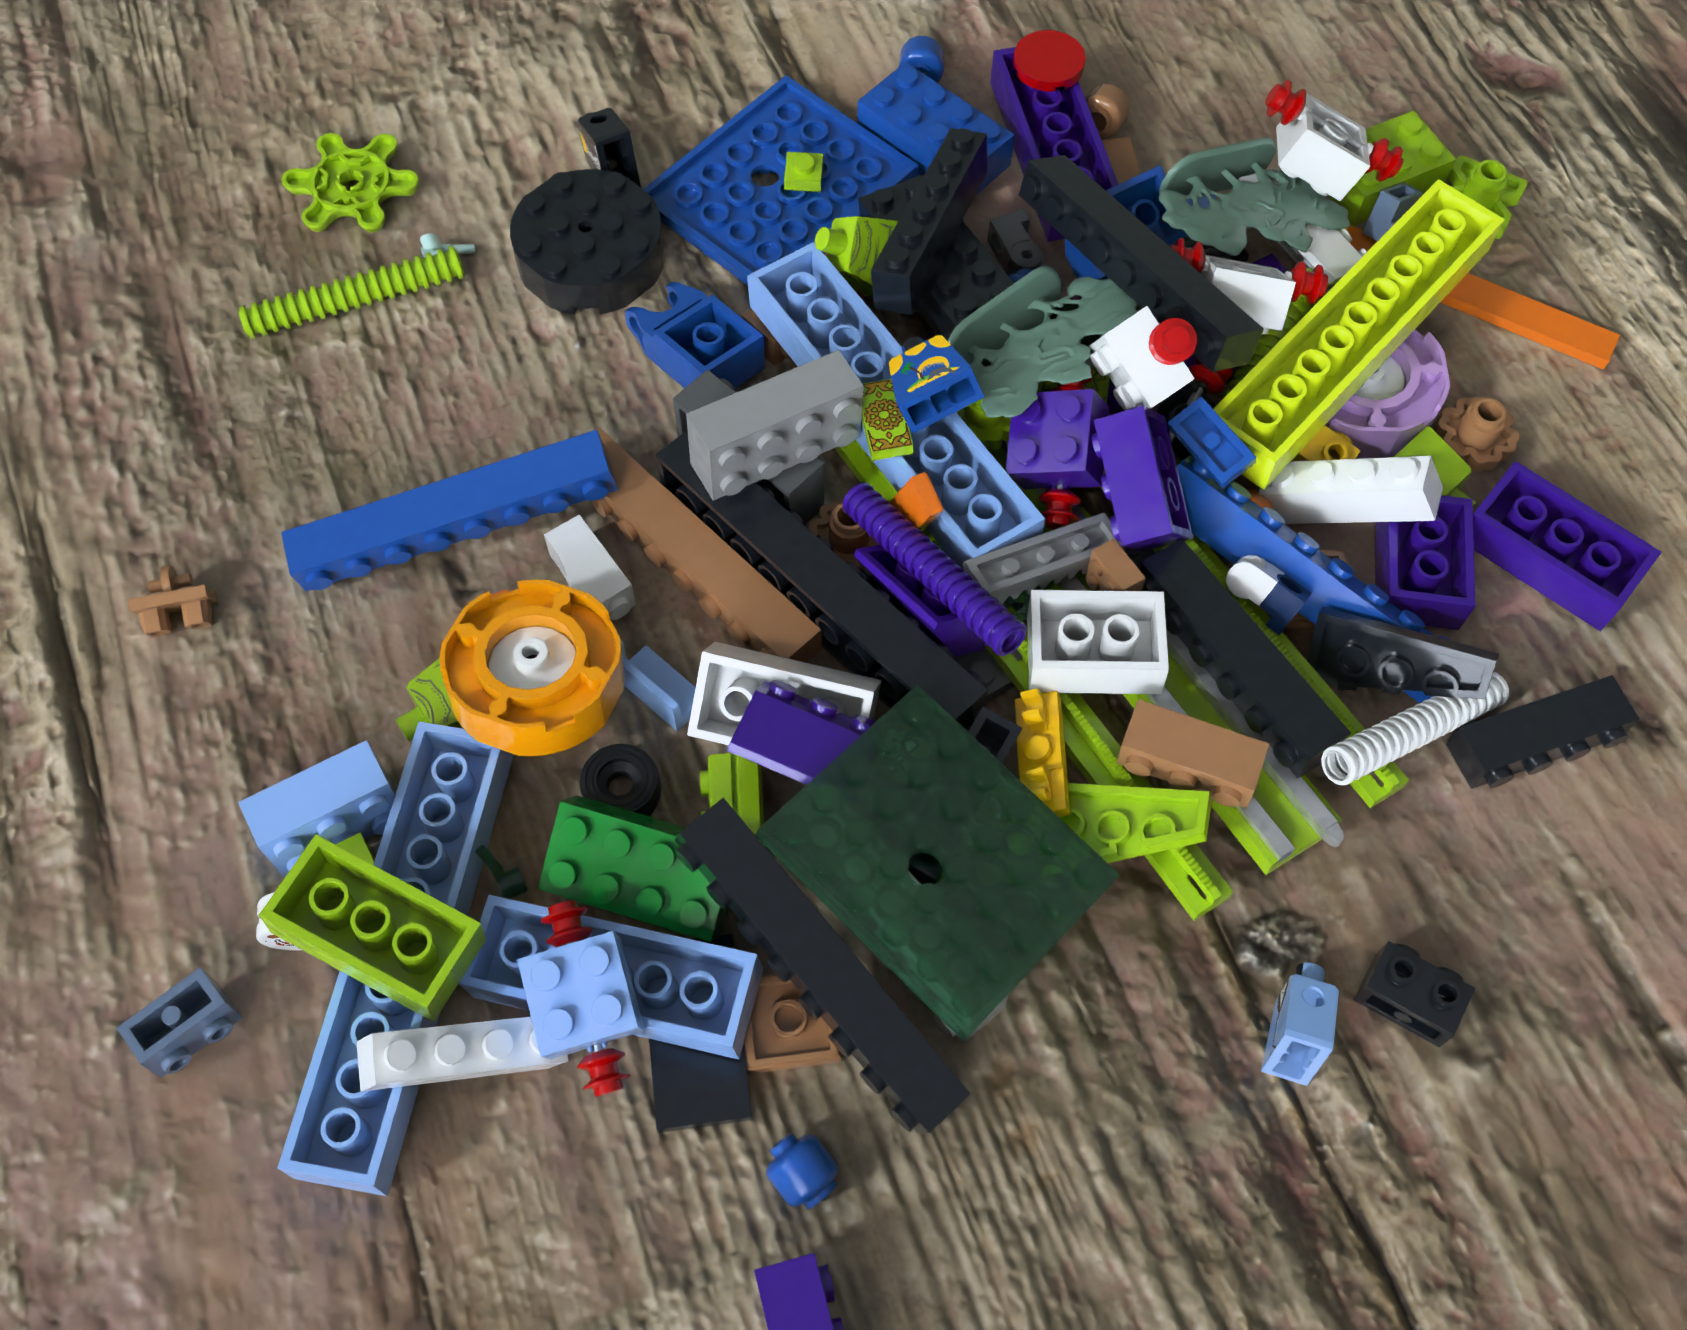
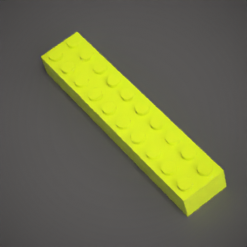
M1438 179L1213 409L1256 456V463L1244 471L1242 475L1265 490L1489 251L1505 219Z

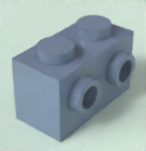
M200 967L118 1026L117 1030L139 1063L162 1078L166 1074L176 1073L187 1066L192 1059V1055L208 1043H215L225 1038L232 1031L233 1025L243 1017L219 983Z

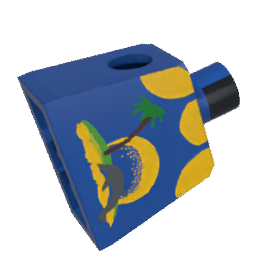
M936 335L927 341H924L921 337L909 338L902 346L903 353L892 358L888 363L896 403L912 434L984 398L970 365L942 335Z

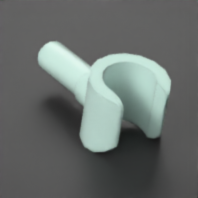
M427 233L420 237V242L423 246L421 251L424 257H426L428 252H431L432 255L438 254V249H442L443 252L449 251L448 247L452 246L450 244H441L438 236L433 233ZM474 244L453 245L457 249L458 254H475Z

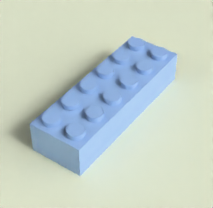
M488 895L480 919L486 941L459 982V985L473 998L529 1011L517 959L556 948L546 944V940L554 934L552 925L541 923V919L549 915L548 907ZM584 915L580 917L582 926L593 928V932L588 938L614 931L621 938L645 1031L634 1035L740 1059L763 973V967L757 954Z

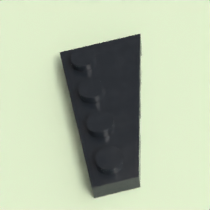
M1322 606L1318 614L1307 661L1327 685L1337 686V690L1356 691L1357 687L1382 689V693L1400 694L1402 690L1423 691L1426 696L1485 699L1499 654Z

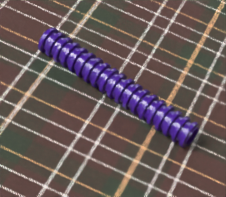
M860 483L849 490L843 500L842 508L844 512L851 516L852 520L858 523L863 530L867 531L868 535L873 537L878 544L882 545L884 550L889 552L894 559L907 568L910 574L923 583L927 590L932 591V594L940 599L943 605L949 607V610L957 615L959 620L966 623L970 630L975 631V634L983 639L987 646L993 648L997 655L1005 656L1015 651L1021 645L1027 631L1025 624L1017 620L1014 614L1008 612L1005 606L999 604L995 597L990 596V593L982 588L981 584L973 580L971 575L964 572V569L957 565L952 558L947 557L943 550L930 541L929 537L922 534V531L906 519L902 513L898 512L897 508L891 505L887 499L883 498L868 483Z

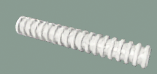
M1493 672L1485 699L1433 696L1387 720L1381 721L1379 724L1373 725L1371 728L1348 737L1344 741L1328 747L1323 752L1321 762L1324 773L1335 784H1350L1354 780H1358L1362 776L1368 775L1372 771L1387 765L1389 762H1393L1407 753H1411L1415 749H1419L1423 745L1438 739L1440 736H1444L1448 732H1452L1456 728L1501 707L1507 702L1509 697L1507 682L1501 675Z

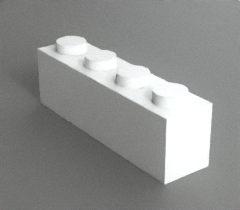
M1431 456L1290 462L1265 490L1260 488L1259 494L1271 501L1274 510L1284 518V524L1435 521L1443 485Z
M531 1016L371 1033L357 1041L360 1092L549 1069L568 1062V1054L554 1059L540 1056Z

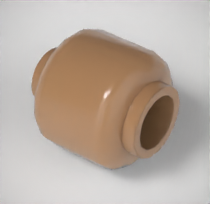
M1106 83L1097 85L1087 94L1085 99L1100 138L1103 139L1111 137L1119 131L1129 114L1130 103L1127 95L1121 88Z

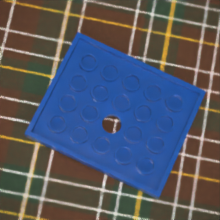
M785 75L643 188V190L654 199L662 223L748 286L747 276L813 242L815 243L818 230L822 227L831 229L835 218L860 217L859 197L917 177L919 165ZM787 152L823 154L821 192L784 190ZM774 171L779 176V180L771 186H759L751 179L756 172L770 174Z

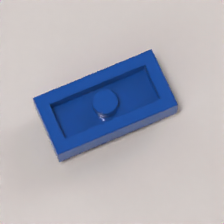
M1202 396L1168 422L1170 431L1222 489L1256 463V456Z

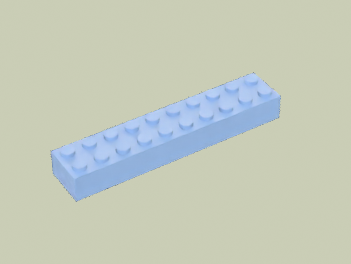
M814 242L747 276L751 309L798 367L839 350L862 384L891 379L888 363L892 358L903 353L902 347L823 252L816 249ZM956 412L914 434L910 430L913 454L873 461L897 492L901 490L912 476L923 472L928 473L944 509L926 529L945 553L961 567L966 560L1043 534L1045 522L1043 515ZM861 420V435L859 438H856V441L871 458Z
M419 721L373 865L468 916L513 760L512 753L478 742L462 728ZM339 971L278 1169L296 1180L388 1196L419 1085L360 1092L357 1041L371 1033L436 1027L439 1015L435 1022H432Z

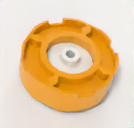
M550 580L517 581L518 589L501 593L492 598L490 592L487 591L462 609L442 641L440 669L452 711L462 728L478 742L518 756H543L558 753L579 745L596 734L606 724L624 691L625 670L621 641L616 628L610 620L609 611L589 593Z

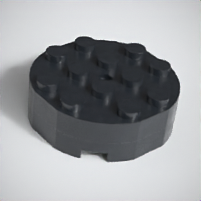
M583 169L556 173L532 192L526 194L513 213L510 224V238L520 278L528 290L547 306L557 311L574 315L575 308H599L600 314L617 311L628 306L654 286L662 272L664 240L658 207L652 196L619 172Z

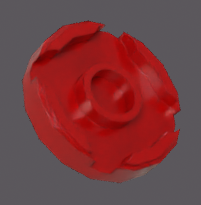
M1039 30L1026 35L1017 43L1013 57V66L1017 70V76L1021 82L1033 89L1045 92L1056 91V87L1065 86L1064 89L1072 87L1081 79L1086 62L1084 48L1078 40L1067 33L1055 30Z

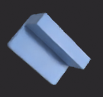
M647 645L630 660L623 656L625 670L624 686L675 731L681 729L690 720L696 687Z

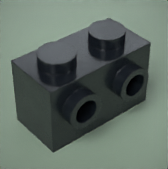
M1388 941L1375 954L1354 1001L1440 1047L1455 1035L1475 991V987L1465 983L1457 972L1445 967H1436L1421 959L1419 953L1413 948Z

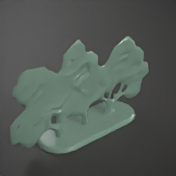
M1271 137L1253 139L1190 154L1177 162L1168 171L1159 188V201L1166 209L1162 217L1165 223L1171 228L1183 230L1193 241H1199L1202 245L1213 246L1217 250L1232 256L1239 255L1247 245L1246 230L1249 227L1258 229L1266 239L1275 242L1284 241L1290 247L1306 253L1313 240L1305 227L1306 223L1320 226L1327 230L1343 229L1350 226L1348 210L1330 199L1323 198L1311 187L1310 183L1299 177H1289L1281 168L1278 172L1266 170L1276 152V144ZM1255 173L1258 178L1256 183L1238 180L1241 177ZM1270 178L1278 180L1280 185L1275 184ZM1233 188V191L1230 193H1217L1218 191ZM1210 194L1220 197L1221 200L1213 199ZM1203 195H1206L1209 199V207L1206 209L1200 207L1198 197L1203 198ZM1191 198L1193 200V206H1190L1186 202V200Z
M1040 266L963 319L954 328L948 342L970 365L984 395L981 407L985 411V416L1015 417L1022 414L1038 399L1037 390L1039 382L1049 380L1064 385L1092 378L1091 368L1085 364V361L1090 358L1091 349L1081 344V339L1089 335H1105L1136 314L1138 311L1135 308L1138 304L1111 279L1099 280L1090 276L1080 277L1071 282L1067 289L1068 296L1059 300L1061 280L1058 272L1050 266ZM1073 296L1082 297L1081 300H1071L1070 298ZM1063 304L1079 305L1077 309L1071 311L1055 310L1056 307L1062 308ZM1052 313L1058 315L1056 319H1050ZM992 362L990 366L985 367L986 364Z

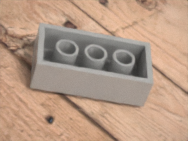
M837 350L686 413L690 464L714 501L725 495H735L744 487L762 479L774 478L783 470L794 465L808 463L817 458L818 455L833 448L845 447L861 435L864 386L844 356Z

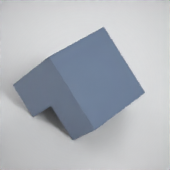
M1404 182L1381 190L1362 233L1378 241L1417 202L1423 193Z

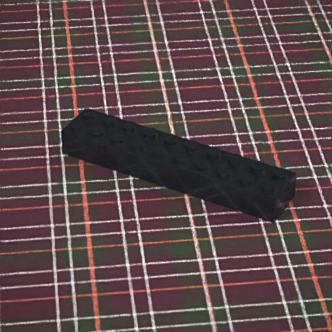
M688 430L655 454L661 484L822 630V647L850 673L882 680L878 699L927 742L945 761H948L958 751L982 707H986L988 690L983 679L974 671H966L959 665L947 646L940 642L935 643L924 633L921 624L913 616L902 614L894 606L892 599L881 588L874 589L864 580L863 574L855 564L850 561L845 563L835 554L832 545L827 539L821 535L816 537L808 530L803 519L795 511H787L779 504L774 493L766 485L762 484L759 486L755 482L744 487L735 495H725L713 501L690 464Z

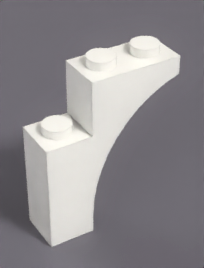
M580 515L544 534L549 554L566 578L569 587L587 592L595 597L609 611L610 620L622 618L636 605L632 584ZM621 641L622 655L627 659L624 645Z

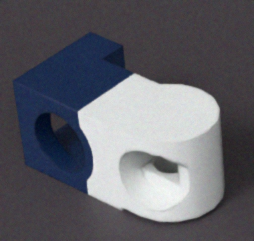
M1257 555L1243 556L1229 569L1226 577L1228 589L1233 595L1244 599L1249 598L1272 616L1266 623V626L1278 635L1282 633L1312 594L1277 567Z

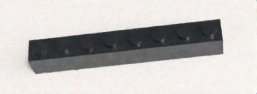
M1065 155L1028 160L1019 196L1142 309L1148 306L1159 324L1170 318H1180L1189 322L1197 335V345L1193 355L1212 373L1250 363L1264 330L1262 326Z
M724 798L679 833L674 839L679 846L675 852L682 863L691 872H695L698 869L710 883L706 890L712 899L722 909L729 906L740 919L736 925L742 935L753 946H756L758 943L762 945L771 956L767 963L772 971L784 983L789 980L792 981L802 993L798 997L802 1007L815 1020L821 1017L833 1031L829 1034L832 1043L844 1056L849 1057L852 1054L864 1068L860 1072L862 1079L876 1094L879 1095L882 1091L895 1105L890 1111L903 1128L908 1132L915 1129L919 1133H930L971 1094Z

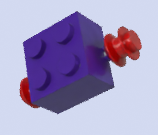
M1092 378L1064 385L1058 383V387L1051 389L1049 392H1037V400L1022 414L1011 417L1006 472L1023 489L1051 488V490L1039 496V501L1047 505L1046 511L1040 513L1045 518V527L1055 530L1079 521V517L1071 513L1073 506L1081 503V499L1069 491V488L1102 487L1101 476L1104 473V464L1102 458H1098L1094 451L1092 434L1096 433L1094 420L1109 416V406L1094 389H1083V385L1090 383Z

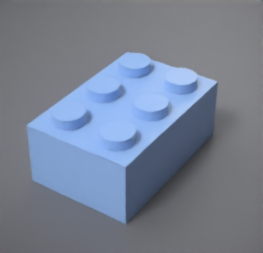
M366 740L238 803L258 848L285 878L315 834L334 844L361 832L365 839L374 834H383L396 791L386 771Z

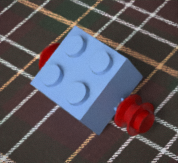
M575 900L552 905L548 908L549 915L543 917L541 923L552 925L554 934L546 940V944L556 948L517 959L540 1056L554 1059L588 1049V1052L591 1054L586 1055L577 1065L578 1069L589 1071L591 1079L583 1087V1091L593 1089L595 1097H600L623 1090L622 1080L631 1077V1075L619 1072L617 1062L625 1056V1052L615 1048L605 1049L608 1047L607 1042L643 1032L645 1029L621 938L614 931L588 938L593 932V928L582 926L580 919L588 911V907H577Z

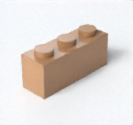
M1138 699L1120 748L1117 764L1125 766L1129 772L1144 777L1151 775L1168 781L1172 787L1178 790L1210 791L1211 797L1221 805L1247 808L1256 789L1270 743Z

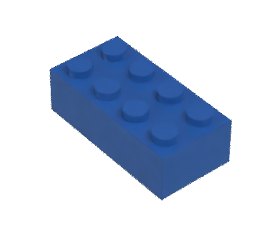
M907 62L903 63L858 100L857 123L918 164V174L920 176L925 175L950 128H965L974 132L987 133L988 173L976 195L1011 166L1015 134Z

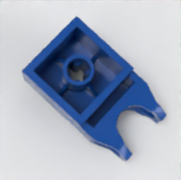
M671 282L666 285L668 290L667 301L671 305V309L664 312H652L641 307H630L625 310L626 325L639 341L644 354L683 388H686L707 369L719 379L724 378L729 381L734 388L765 369L764 335L713 294L708 297L701 290L679 282Z

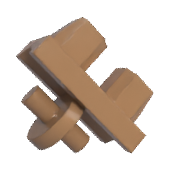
M166 565L160 568V579L147 582L150 593L163 591V593L127 600L129 611L139 616L145 635L157 637L172 633L169 613L182 611L184 624L188 629L211 626V605L218 604L217 592L215 590L209 591L205 584L180 589L181 587L193 585L191 573L177 576L174 567Z

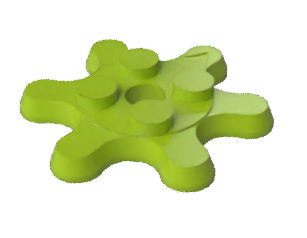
M336 133L323 134L316 142L317 150L322 155L321 161L315 167L309 169L292 168L287 170L281 178L283 186L290 193L314 197L313 202L303 211L301 216L304 225L314 232L324 231L335 219L344 216L357 218L358 224L369 233L378 232L383 228L385 222V214L381 209L382 202L393 196H411L416 193L419 184L418 176L412 170H394L387 166L388 162L395 157L398 147L396 138L390 134L375 136L367 146L361 149H351L345 146L342 137ZM350 181H359L356 185L350 187V191L345 187Z

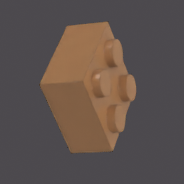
M1115 539L1092 550L1086 574V582L1091 590L1142 591L1146 579Z

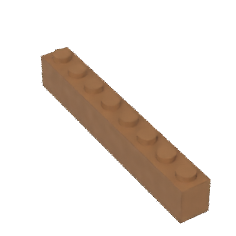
M600 427L596 429L607 449L618 490L608 493L605 497L591 501L596 511L603 517L609 515L617 523L619 531L628 541L633 542L636 540L644 548L646 556L656 567L663 565L671 573L674 583L684 593L690 591L699 599L701 608L712 619L718 617L727 625L729 634L738 644L742 646L747 644L754 651L805 663L822 649V630Z

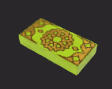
M892 379L863 383L862 423L871 460L913 454L910 430L896 403Z

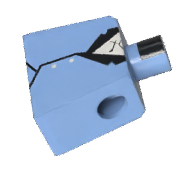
M1314 963L1298 964L1296 974L1290 976L1276 999L1261 1072L1307 1086L1332 1052L1339 990L1335 985L1324 982L1325 970L1321 966Z

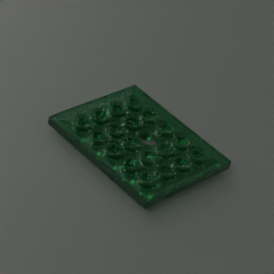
M918 684L765 822L756 833V837L963 1041L972 1034L1120 876L1118 872ZM918 853H927L934 856L942 866L943 874L941 881L935 885L930 883L920 885L916 883L908 873V860Z

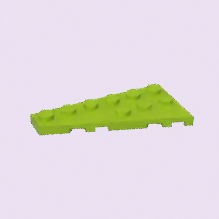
M995 778L930 894L936 901L1206 842L1212 804L1210 791L1068 783L1070 815L1027 823L1022 817L1020 780Z

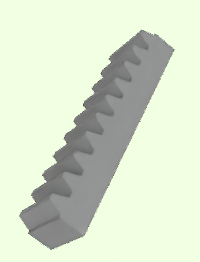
M1101 513L966 560L962 568L964 572L972 576L973 580L981 584V587L986 589L990 596L995 597L999 604H1003L1008 596H1011L1014 600L1024 590L1027 594H1030L1031 590H1034L1038 585L1041 589H1044L1051 580L1058 584L1065 575L1068 579H1071L1079 570L1082 574L1087 573L1092 550L1115 539L1109 518L1105 513ZM1116 540V542L1124 550L1125 547L1122 546L1121 541Z

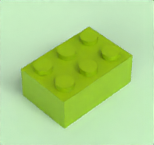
M1413 110L1366 129L1367 144H1373L1382 138H1386L1389 140V150L1396 146L1402 148V158L1404 161L1399 172L1393 178H1387L1382 182L1376 180V170L1368 174L1364 173L1341 201L1330 195L1328 197L1348 210L1350 224L1356 226L1368 221L1381 190L1404 182L1424 194L1438 179L1446 183L1456 158Z

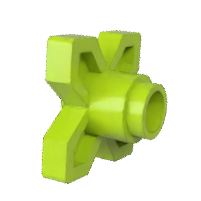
M1463 155L1458 156L1448 177L1454 189L1505 219L1496 236V239H1500L1512 217V214L1506 207L1517 206L1528 181L1507 173L1505 166L1498 161L1485 160L1480 163Z

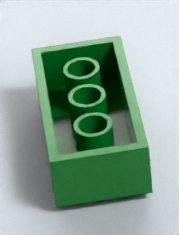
M578 795L560 801L537 889L712 942L723 932L729 906L722 909L709 895L706 887L710 883L698 869L695 872H691L677 856L675 850L679 846L674 839L686 827Z

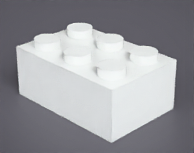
M1031 590L1027 614L1029 690L1038 688L1042 693L1057 691L1058 693L1162 694L1169 671L1164 592Z

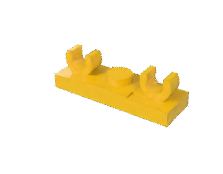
M1038 688L1020 692L1021 698L1015 699L1016 725L1022 727L1017 737L1022 817L1029 823L1070 815L1061 697L1057 691L1041 693Z

